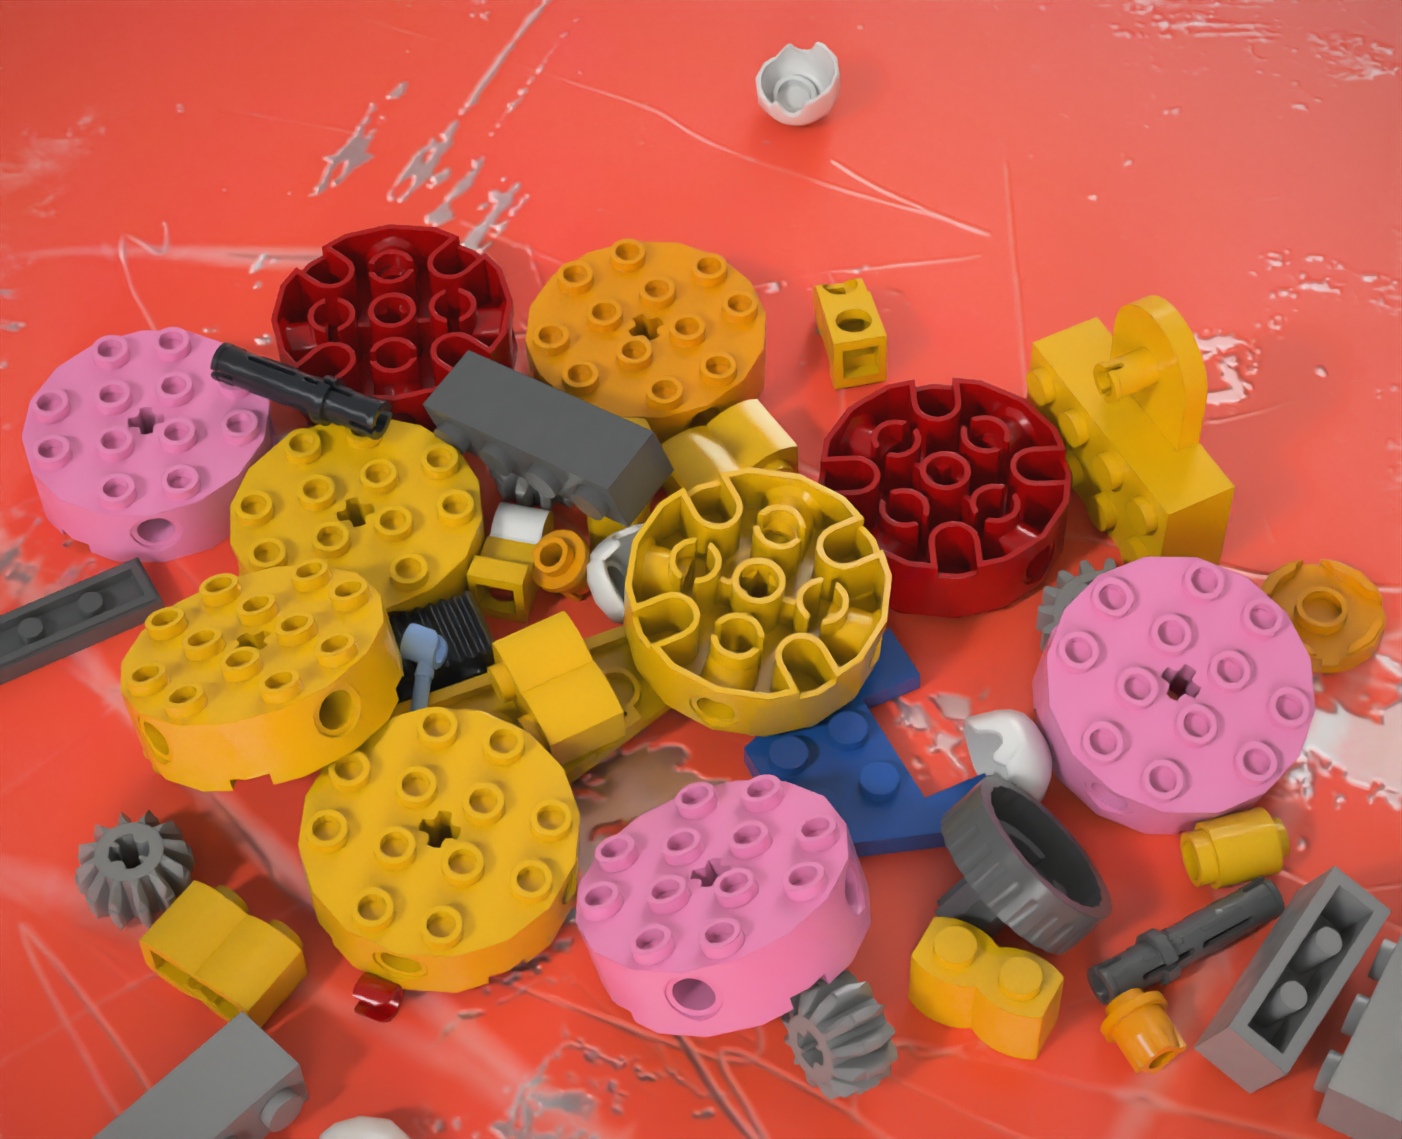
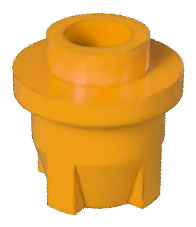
M565 529L550 532L540 539L531 553L534 557V567L531 576L533 581L546 591L560 592L569 600L581 601L582 595L590 591L587 583V564L590 562L588 545L575 532Z
M1141 988L1130 989L1114 998L1105 1009L1107 1017L1102 1022L1100 1031L1107 1042L1117 1043L1136 1074L1141 1072L1155 1074L1163 1070L1165 1065L1171 1062L1178 1054L1184 1052L1187 1045L1165 1013L1168 1003L1162 993L1159 991L1144 993Z

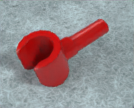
M365 972L358 979L353 989V997L360 1000L355 1006L354 1012L378 1022H390L402 1004L405 990L399 984Z

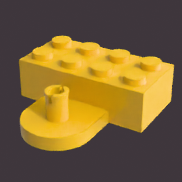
M1149 295L1128 303L1119 309L1115 318L1113 336L1099 318L1095 317L1033 342L1030 371L1026 374L1028 387L1027 401L1057 427L1066 448V461L1072 472L1070 488L1074 489L1086 505L1093 525L1099 531H1106L1117 545L1123 563L1128 564L1143 557H1198L1219 566L1235 486L1199 443L1208 395L1207 375L1199 346L1181 314L1162 297Z

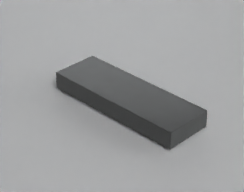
M134 558L0 615V685L145 623L150 614L164 608L162 599L139 558Z

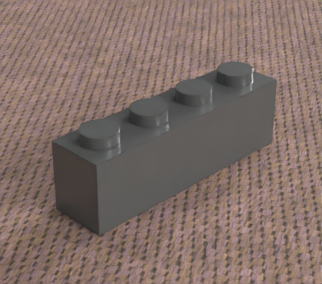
M470 350L464 354L422 404L437 427L434 430L435 437L453 446L462 455L467 451L481 458L490 469L499 475L507 477L510 473L526 479L536 491L548 498H554L558 494L573 501L584 514L595 520H602L605 516L629 528L674 471L654 431Z

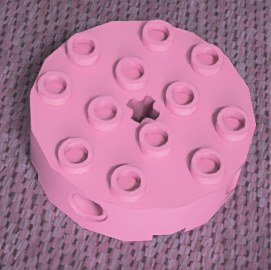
M167 327L160 331L141 330L123 336L106 335L96 340L92 346L58 366L30 400L21 438L46 518L63 535L67 533L72 539L88 544L91 553L116 562H127L137 557L141 562H167L211 549L230 536V505L248 469L279 442L270 416L271 406L269 399L234 385L231 386L216 381L211 377V373L214 371L210 369L212 357L217 348L223 344L222 342L185 331L180 327Z
M1143 557L1099 574L1063 610L1058 625L1048 637L1032 680L1033 711H1036L1037 727L1050 746L1053 760L1052 768L1056 777L1095 814L1144 834H1178L1180 831H1194L1197 822L1251 809L1300 757L1315 712L1311 658L1287 612L1248 577L1198 557ZM1168 690L1178 696L1177 701L1166 695Z
M766 774L756 776L750 780H736L715 786L708 782L689 784L682 788L674 799L638 816L617 835L604 839L596 847L594 852L595 859L578 885L575 921L604 988L613 1003L615 1002L617 1005L631 1011L636 1023L660 1034L711 1037L764 1025L793 1010L790 998L809 989L820 978L830 984L853 962L871 925L869 886L846 822L823 795L787 781H780L774 775Z

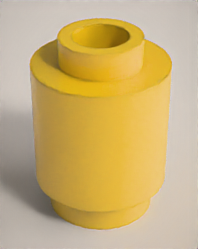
M1256 807L1197 822L1194 831L1183 833L1180 839L1183 863L1191 882L1196 887L1209 884L1215 890L1252 881L1259 876L1267 877L1279 874L1282 870L1283 858L1288 857L1290 854L1289 838L1283 822L1278 817L1271 818L1263 807Z

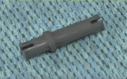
M1259 876L1252 880V882L1239 888V890L1216 900L1168 928H1164L1161 931L1154 928L1147 930L1136 937L1135 945L1110 959L1088 968V982L1094 995L1102 1005H1108L1114 998L1130 989L1141 988L1143 990L1156 983L1164 986L1180 978L1181 969L1191 965L1190 963L1213 953L1246 935L1247 932L1258 926L1279 918L1285 910L1282 895L1271 880H1265L1264 876Z

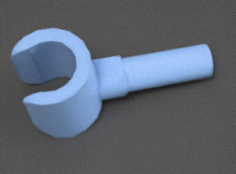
M415 623L407 627L400 645L401 657L418 663L414 674L415 681L410 712L428 707L434 671L442 666L448 654L447 643L441 635H438L433 629Z

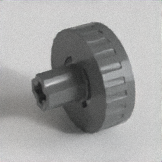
M986 776L941 818V832L945 845L964 877L937 900L938 908L935 910L937 917H949L965 921L979 928L991 938L1008 925L1019 936L1037 948L1061 955L1065 952L1067 953L1110 915L1112 905L1109 892L1100 873L1085 850L1045 806L1016 784L998 776Z

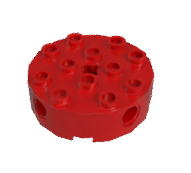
M388 224L344 234L322 246L323 255L308 263L303 270L296 267L280 285L271 317L280 362L322 378L326 375L335 376L345 382V386L354 389V391L389 401L392 405L389 412H392L391 419L421 425L434 433L437 427L422 404L468 350L513 370L515 368L518 344L513 330L514 306L502 268L488 254L480 255L475 250L460 245L459 236L437 227ZM298 410L313 426L318 425L310 419L309 414Z
M952 377V385L928 384L916 387L915 379L883 386L849 406L824 439L818 483L844 496L864 517L863 526L876 539L879 550L884 551L892 574L889 607L895 612L959 618L1005 608L1019 597L1039 586L1063 551L1072 474L1066 461V448L1057 427L1023 397L985 381Z

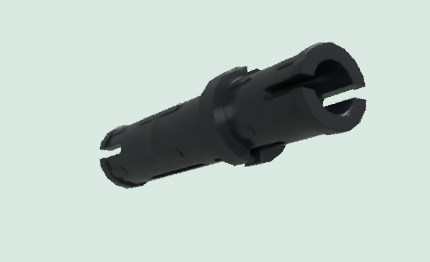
M229 342L221 344L212 357L210 369L214 370L211 373V377L214 380L231 386L234 385L255 395L298 409L303 413L309 414L310 419L314 423L322 426H329L333 423L356 431L373 440L380 439L390 424L392 412H389V410L392 408V405L389 401L354 391V389L346 387L342 379L335 376L326 375L324 378L314 376L268 357L249 352Z

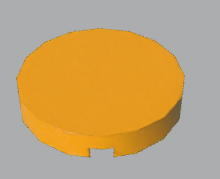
M1304 559L1287 562L1271 572L1260 589L1287 612L1311 658L1312 672L1331 674L1351 670L1372 657L1384 634L1386 614L1382 607L1383 598L1378 587L1361 571L1336 560L1320 559L1319 564L1310 563L1303 565Z

